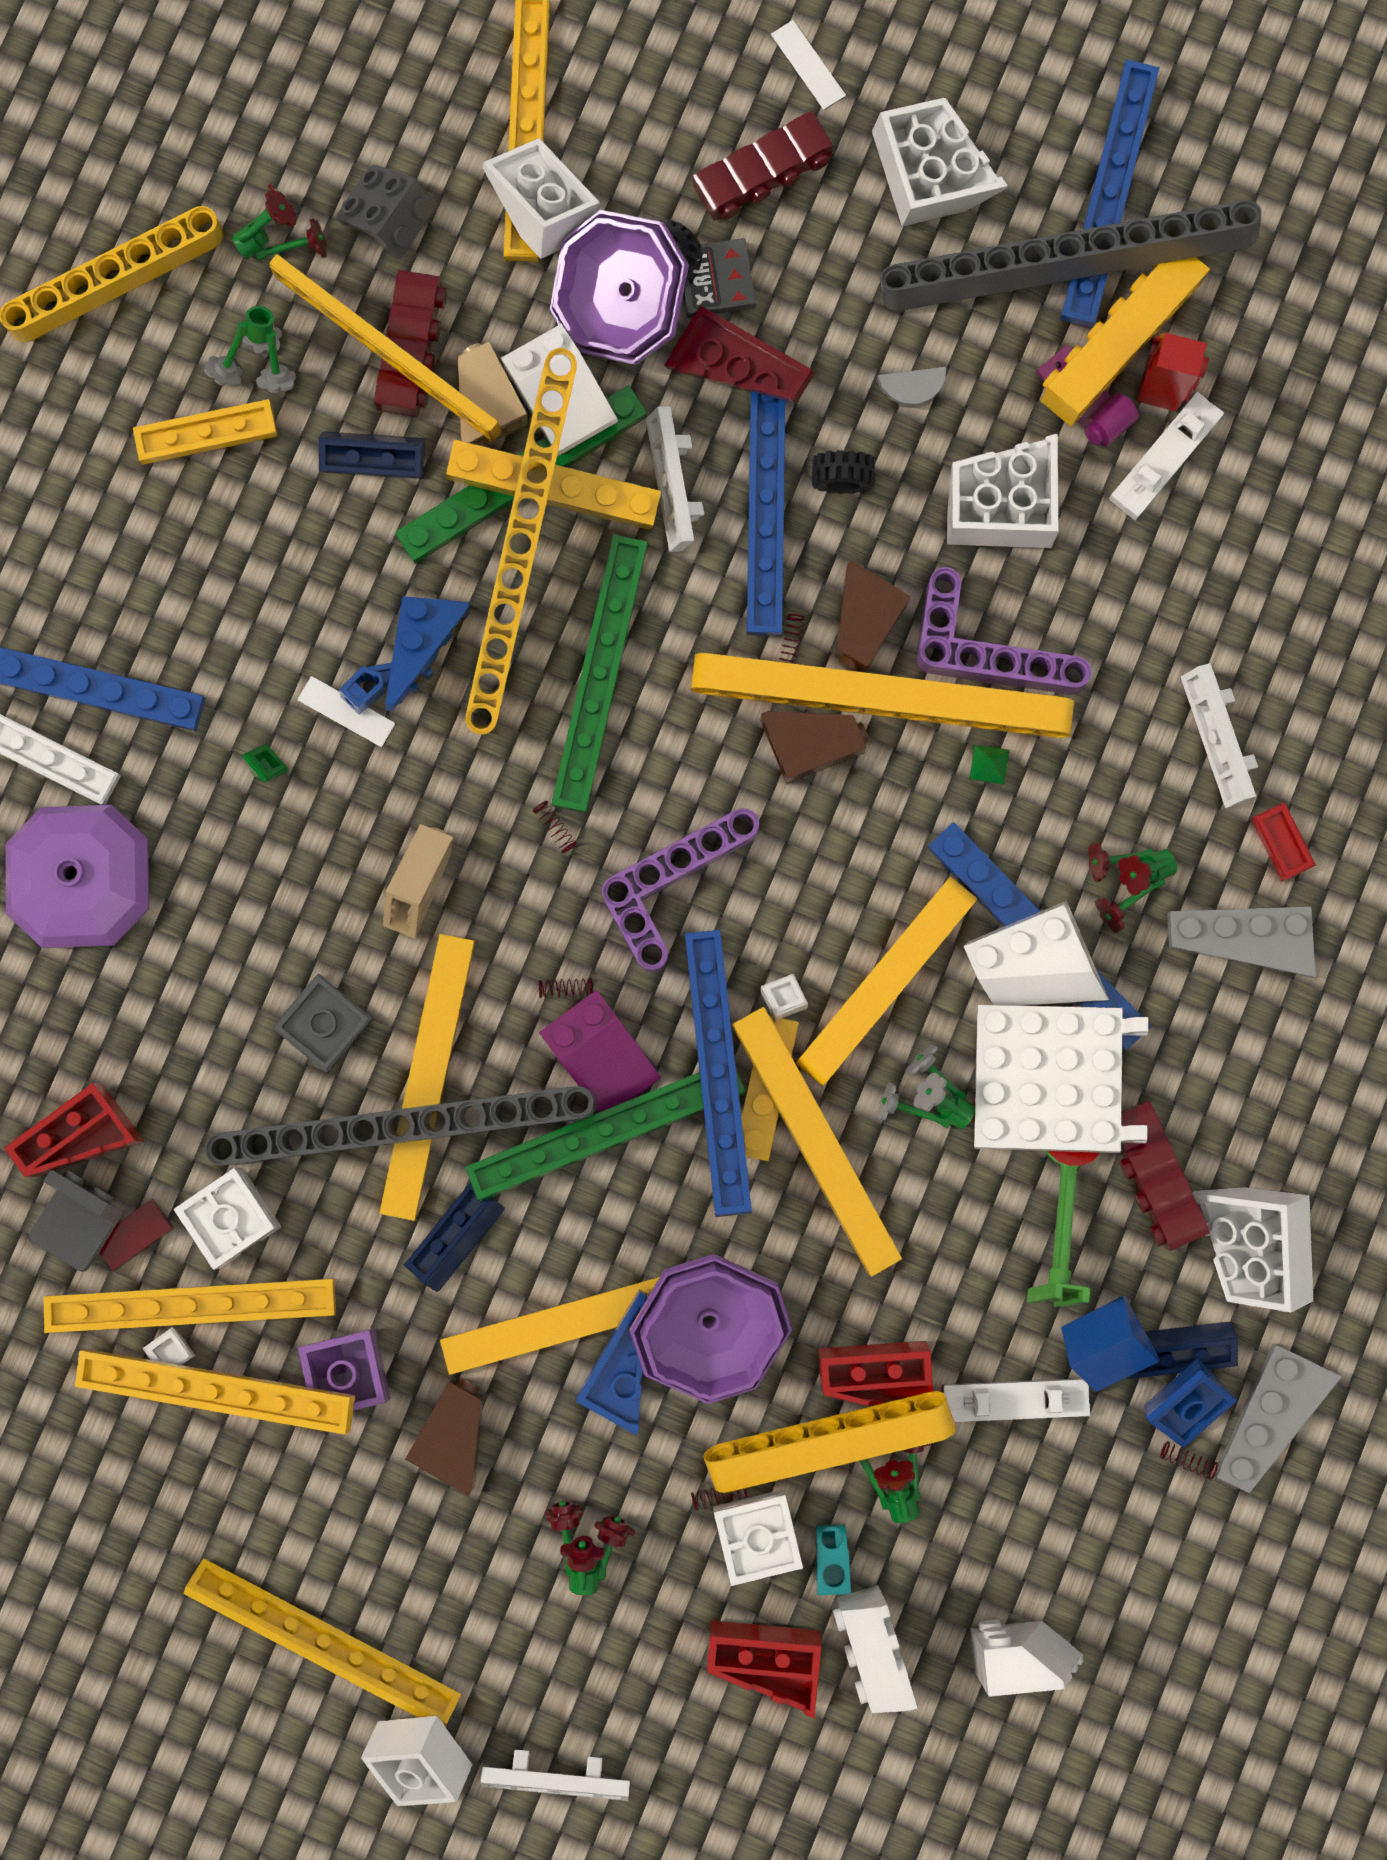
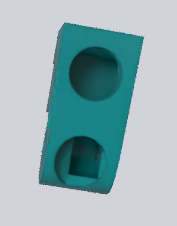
M845 1524L816 1525V1594L818 1596L851 1594L849 1549H847Z

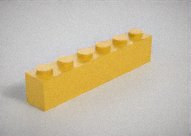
M1197 257L1151 265L1154 270L1149 276L1142 273L1131 286L1130 291L1133 293L1128 299L1125 300L1123 297H1120L1109 310L1108 314L1111 317L1107 322L1103 324L1101 321H1098L1086 336L1089 339L1083 348L1077 345L1064 360L1067 363L1065 368L1061 372L1055 369L1042 384L1046 390L1040 401L1072 427L1201 285L1210 268Z
M454 439L446 472V480L515 496L523 456ZM539 462L530 463L526 469L527 479L532 483H541L547 476L545 466ZM555 465L546 504L650 530L654 525L661 491ZM527 497V498H524V499H526V500H531V501L537 502V501H536L535 499H533V498H528V497Z

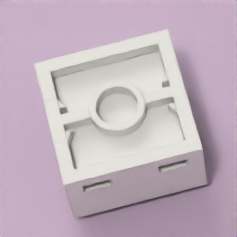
M233 1168L174 1208L175 1213L213 1270L225 1267L241 1256V1252L256 1242L263 1241L282 1228L243 1168Z
M784 1489L713 1506L731 1586L803 1569Z

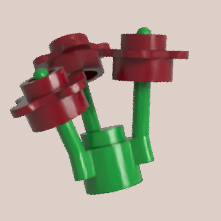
M572 1501L555 1503L552 1505V1509L545 1511V1515L547 1516V1521L551 1524L552 1530H562L564 1544L560 1547V1554L566 1556V1575L570 1576L569 1590L577 1595L595 1594L598 1591V1581L606 1579V1567L613 1546H625L627 1537L629 1535L634 1536L635 1530L627 1526L628 1522L625 1519L609 1515L604 1517L601 1522L596 1521L594 1525L599 1530L597 1538L605 1543L604 1550L596 1547L593 1544V1539L589 1536H580L572 1541L570 1529L580 1525L579 1517L583 1515L581 1506L574 1505Z

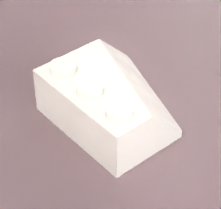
M946 98L880 112L872 130L902 227L966 212L1008 187L1001 176L998 178L989 166L990 160L983 150L979 152L968 136L969 130Z
M1057 434L1046 436L1045 440L1031 444L1025 442L1015 445L1013 449L998 453L992 451L952 463L947 510V545L1052 548L1058 534Z
M1067 901L970 940L964 945L977 979L993 1005L1025 1006L1109 1000Z
M1247 1187L1192 1192L1196 1203L1200 1205L1210 1234L1205 1236H1210L1216 1254L1213 1261L1227 1302L1285 1312H1293L1313 1302L1309 1195Z
M876 1585L837 1597L839 1608L833 1610L839 1632L847 1631L850 1644L844 1646L849 1666L850 1668L857 1666L861 1680L854 1682L860 1703L868 1702L871 1713L917 1709L904 1661L899 1652L898 1640L892 1622L889 1619L891 1616L879 1586Z
M985 1620L979 1622V1627L970 1628L975 1674L989 1697L1065 1689L1072 1679L1071 1673H1076L1078 1665L1083 1663V1654L1043 1621L1001 1625L1000 1620Z

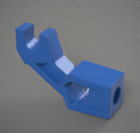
M392 662L371 667L361 666L339 690L340 697L360 715L384 694L383 687L388 686ZM430 668L423 674L427 680L434 676ZM365 679L378 684L374 685L373 689L368 693L359 686L361 682H365ZM413 682L409 691L416 693L419 690V685Z

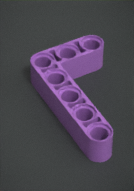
M941 567L931 575L926 588L917 650V663L924 672L1062 694L1078 693L1090 680L1092 674L1089 662L1079 656L954 638L961 578L954 569L949 567ZM939 580L947 581L952 586V592L945 594L939 592L935 587V583ZM934 614L943 615L948 625L943 628L935 627L930 621V616ZM936 648L941 651L943 659L939 662L930 661L925 655V650ZM963 653L973 654L977 659V665L974 667L965 666L960 660V655ZM998 658L1007 659L1012 665V671H999L995 665V660ZM1033 663L1043 665L1046 669V676H1034L1030 671V665ZM1068 668L1076 669L1081 675V681L1078 683L1070 682L1065 676V670Z
M745 808L737 809L605 881L602 887L605 904L638 965L644 971L655 973L662 970L668 962V951L642 901L751 843L756 838L759 830V820L753 811ZM741 818L747 819L752 823L753 829L749 834L740 835L733 828L734 822ZM708 835H715L720 838L722 846L717 851H707L702 846L703 839ZM679 851L687 853L691 858L690 864L682 869L674 867L671 863L672 855ZM653 868L657 870L660 875L658 882L653 885L643 884L640 881V874L644 869ZM623 885L628 889V896L624 901L614 902L608 897L609 891L613 886ZM634 915L642 917L645 920L644 929L639 933L629 932L625 928V923L629 917ZM650 946L657 947L662 952L661 960L654 965L647 964L642 959L643 951Z

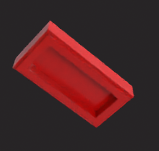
M1285 802L1251 818L1281 882L1316 866Z

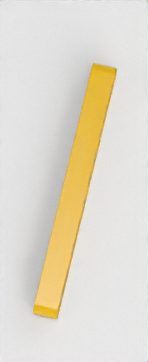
M556 348L547 354L542 370L466 711L465 722L467 727L476 734L491 732L498 720L577 370L575 355L565 348ZM563 355L569 359L571 369L566 375L559 376L552 372L550 361L554 356ZM556 391L561 395L563 405L558 411L550 412L543 407L542 397L546 392ZM542 426L550 428L555 435L553 444L547 448L538 446L534 440L535 431ZM539 462L545 466L547 476L541 483H532L527 479L526 469L530 463ZM527 497L535 499L539 505L537 515L530 519L522 517L518 512L519 502ZM517 533H524L531 540L530 549L523 554L514 552L510 546L511 538ZM510 568H515L522 573L523 581L517 588L506 587L502 581L503 573ZM509 604L514 608L515 617L511 622L502 623L496 619L494 611L498 605ZM495 638L503 640L507 645V652L502 657L491 656L487 651L489 641ZM492 673L499 679L500 684L495 691H484L479 685L480 677L484 674ZM475 709H487L491 713V721L485 726L475 724L471 718L472 712Z
M710 653L695 654L690 688L693 692L706 695L1054 738H1067L1071 736L1074 700L1065 697Z

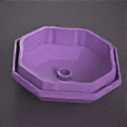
M599 210L562 239L550 311L558 325H563L580 353L637 365L675 337L689 264L664 222ZM627 284H630L631 293L626 296L625 287Z
M113 805L40 807L5 844L6 914L42 948L115 946L149 910L148 838ZM75 867L77 870L76 877L68 880L66 877L67 870Z
M712 1254L664 1269L629 1330L644 1376L704 1403L711 1404L756 1390L790 1335L792 1327L777 1282L716 1254ZM708 1315L715 1317L709 1322L702 1321Z

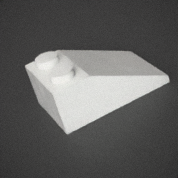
M540 138L483 162L482 168L517 232L540 259L561 250L562 239L599 211L600 202Z
M562 324L501 358L509 381L530 414L533 415L547 354L553 349L565 348L575 355L577 370L557 456L618 422L616 415L585 360ZM557 355L551 359L550 368L554 374L563 376L570 371L571 363L567 357ZM549 391L543 395L542 404L546 410L555 412L562 407L563 399L558 392ZM540 427L548 442L552 445L555 440L554 432L548 427Z

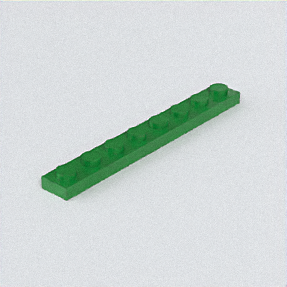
M629 385L606 398L618 422L557 456L555 465L570 467L647 418L646 410ZM546 437L536 443L542 448L551 446ZM524 451L519 453L518 455L524 456ZM469 485L397 530L395 534L414 564L513 503L514 496Z
M613 534L551 805L553 807L587 813L647 551V541Z
M736 1070L740 1097L745 1095L746 1091ZM700 1072L465 1166L477 1200L481 1202L703 1112Z

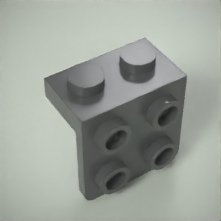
M372 165L364 172L355 189L343 202L341 209L336 215V219L342 225L372 235L391 257L400 260L438 204L416 178L378 165Z
M51 1169L43 1182L56 1189V1192L30 1231L29 1239L76 1270L85 1272L90 1268L125 1211L111 1204L114 1197L96 1186L93 1191L83 1187L86 1180L67 1169L64 1175Z

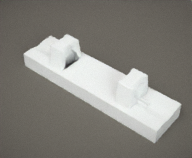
M1197 392L1111 494L1109 500L1136 521L1221 419L1224 412ZM1182 426L1185 430L1192 434V439H1190L1178 428Z
M663 406L657 407L646 418L657 486L658 490L661 491L660 503L669 552H681L694 541L691 522L698 521L701 516H704L702 502H687L679 455H686L692 449L690 435H675L671 407Z
M1211 663L1198 666L1182 675L1181 680L1224 806L1229 808L1256 797L1248 772L1258 768L1254 754L1242 756L1225 706L1227 704L1235 702L1232 689H1219Z
M1082 1378L942 1384V1392L947 1398L954 1422L1090 1416L1089 1387ZM1044 1391L1047 1392L1049 1398V1407L1045 1409Z
M514 1750L512 1770L482 1767L480 1782L482 1787L628 1801L630 1781L601 1778L602 1758L588 1757L586 1777L528 1771L530 1753L525 1750Z

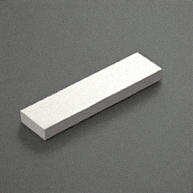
M0 714L1 755L101 805H106L121 777L120 774Z

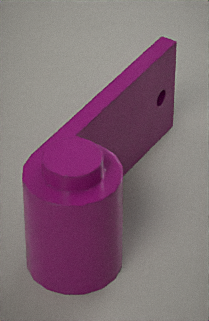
M1066 345L1035 372L1043 381L1055 369L1061 372L1067 365L1064 360L1072 349ZM1105 390L1079 418L1078 423L1083 427L1087 439L1092 444L1106 447L1138 421L1139 413L1134 403L1127 396L1117 393L1111 397Z

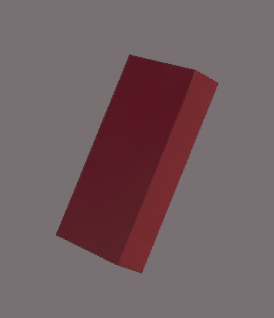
M151 1199L115 1226L99 1253L110 1269L116 1271L173 1230L174 1227L156 1201Z

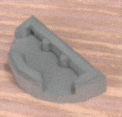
M946 367L882 374L877 376V381L881 392L884 395L886 394L892 401L899 403V406L917 408L929 404L939 394L946 380Z

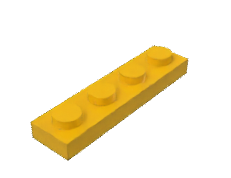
M269 399L133 427L138 458L142 465L278 436L272 403Z
M769 1015L792 1056L799 1022L783 1018L775 1021L773 1016ZM753 1065L741 1116L745 1155L749 1158L768 1162L779 1111Z

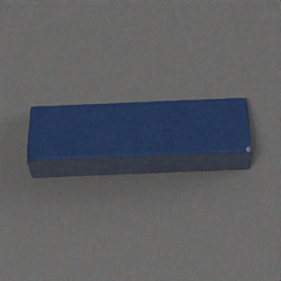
M324 431L319 436V471L423 478L426 439Z
M470 1182L405 1262L404 1266L424 1285L436 1292L440 1291L505 1210L504 1206L493 1197L479 1202Z
M1231 1322L1145 1331L1160 1361L1130 1375V1378L1181 1373L1197 1358L1209 1370L1238 1366L1237 1333Z

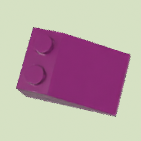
M597 990L539 1032L577 1085L586 1087L594 1092L598 1100L596 1109L598 1113L634 1099L661 1079V1076Z

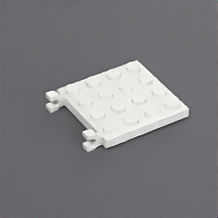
M978 1005L974 1148L1121 1153V1142L1146 1143L1147 1125L1121 1126L1122 1035L1147 1036L1148 1017L1122 1019V1008Z

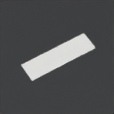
M794 20L771 33V36L823 110L846 96Z
M312 676L297 699L380 747L383 746L396 724L369 708L359 715L340 697L339 691Z

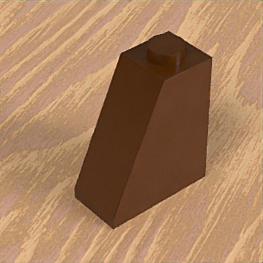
M852 560L847 565L844 577L835 657L840 659L838 663L846 670L866 673L907 607L911 596Z
M767 711L762 713L760 717V722L786 785L864 754L867 748L865 743L869 742V737L863 723L857 724L853 715Z
M461 1377L459 1381L454 1379L449 1381L405 1460L469 1496L476 1482L484 1396L477 1393L480 1388L476 1384Z

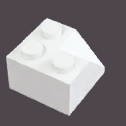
M437 1716L378 1721L361 1756L363 1762L397 1806L457 1802L473 1765Z

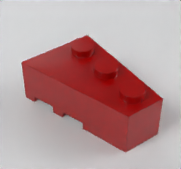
M1166 332L1160 334V336L1153 337L1136 401L1176 412L1183 401H1189L1192 390H1196L1200 378H1204L1209 363V357L1204 356L1207 343Z
M92 1083L5 1146L4 1149L24 1177H39L48 1174L51 1169L57 1171L145 1141L104 1084Z
M926 1341L818 1348L820 1384L825 1396L865 1406H875L933 1392L931 1351Z
M711 1620L707 1673L749 1691L751 1689L771 1697V1700L781 1705L786 1703L804 1711L805 1715L815 1719L821 1656L820 1630Z

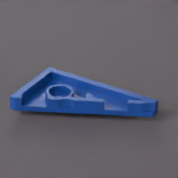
M402 596L385 701L386 711H394L395 707L404 701L409 694L410 686L419 675L423 676L438 656L439 649L452 638L454 628L463 617L466 619L470 614L469 602Z
M640 1289L575 1397L577 1403L634 1435L639 1431L638 1421L643 1370L629 1329L647 1300V1293Z

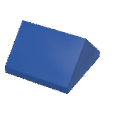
M1125 1295L1061 1327L1070 1368L1096 1392L1160 1361Z
M1197 1358L1144 1405L1149 1423L1184 1448L1237 1400Z

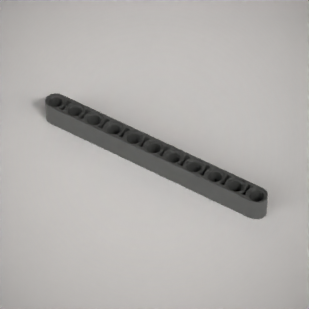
M1241 200L894 264L885 268L881 273L882 299L888 309L902 311L1243 249L1255 244L1259 238L1262 210L1253 201Z
M573 1086L230 1131L211 1136L205 1145V1153L209 1161L215 1165H237L582 1120L591 1117L595 1113L598 1100L592 1090L586 1087ZM582 1092L588 1098V1107L584 1112L576 1113L571 1107V1099L575 1094ZM543 1097L548 1098L553 1105L551 1114L545 1118L540 1117L535 1110L537 1101ZM511 1102L516 1106L517 1115L514 1120L507 1123L501 1118L500 1109L503 1104ZM474 1106L480 1111L481 1120L476 1126L470 1127L465 1121V1113L470 1107ZM437 1111L441 1112L445 1117V1125L438 1132L434 1131L429 1124L431 1115ZM401 1116L406 1117L410 1124L409 1130L404 1136H399L394 1129L396 1119ZM364 1121H369L374 1128L372 1138L367 1141L363 1140L359 1134V1128ZM331 1125L338 1131V1139L333 1145L327 1144L324 1139V1132ZM295 1130L299 1131L303 1137V1143L297 1150L293 1149L289 1144V1137ZM259 1135H263L268 1143L266 1151L261 1155L254 1148V1141ZM225 1139L232 1145V1153L227 1159H224L219 1152V1146Z

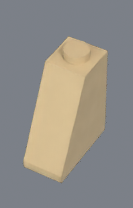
M488 341L482 345L476 343L467 347L463 354L458 356L459 392L498 421L501 433L495 441L529 425L527 413L490 342ZM460 418L461 440L463 442L483 447L493 443V441L487 439Z
M419 825L386 889L383 916L384 927L414 939L416 938L450 858L452 836L447 835L439 828Z

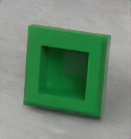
M267 744L248 751L242 756L254 778L264 783L287 773L289 770Z
M975 744L969 779L1004 785L1009 750Z

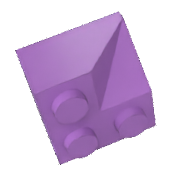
M375 1328L298 1347L306 1387L355 1395L353 1410L383 1404L391 1399Z

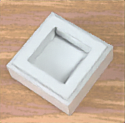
M794 974L761 986V993L775 1021L808 1008V1002Z
M175 1326L143 1348L150 1360L183 1365L195 1357V1354Z

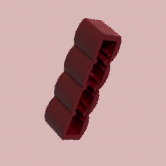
M811 111L795 118L784 127L764 135L753 144L738 149L724 160L705 167L693 176V187L713 221L720 218L728 220L739 213L742 205L750 202L756 204L765 200L770 195L771 189L781 185L783 187L791 186L798 181L802 172L810 169L818 171L825 167L832 156L833 144L814 112Z
M398 270L386 337L433 372L435 355L431 354L430 350L433 341L438 342L441 322L436 320L439 308L444 309L447 288L442 287L440 276ZM381 358L374 397L376 409L378 411L418 417L420 408H426L428 393Z
M1144 1101L1122 1111L1121 1126L1147 1125L1146 1143L1121 1142L1123 1159L1119 1161V1164L1126 1179H1133L1138 1192L1134 1194V1197L1143 1214L1148 1212L1151 1217L1153 1226H1150L1149 1230L1158 1247L1163 1245L1165 1250L1172 1251L1210 1234L1205 1218L1194 1199L1188 1181L1179 1166L1176 1155L1164 1134L1162 1125L1150 1101Z

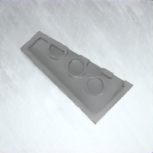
M1311 907L1170 911L1167 913L1169 948L1233 960V962L1266 967L1270 970L1294 973L1308 978L1316 977Z
M1272 1344L1219 1461L1215 1477L1250 1493L1342 1376L1276 1344Z

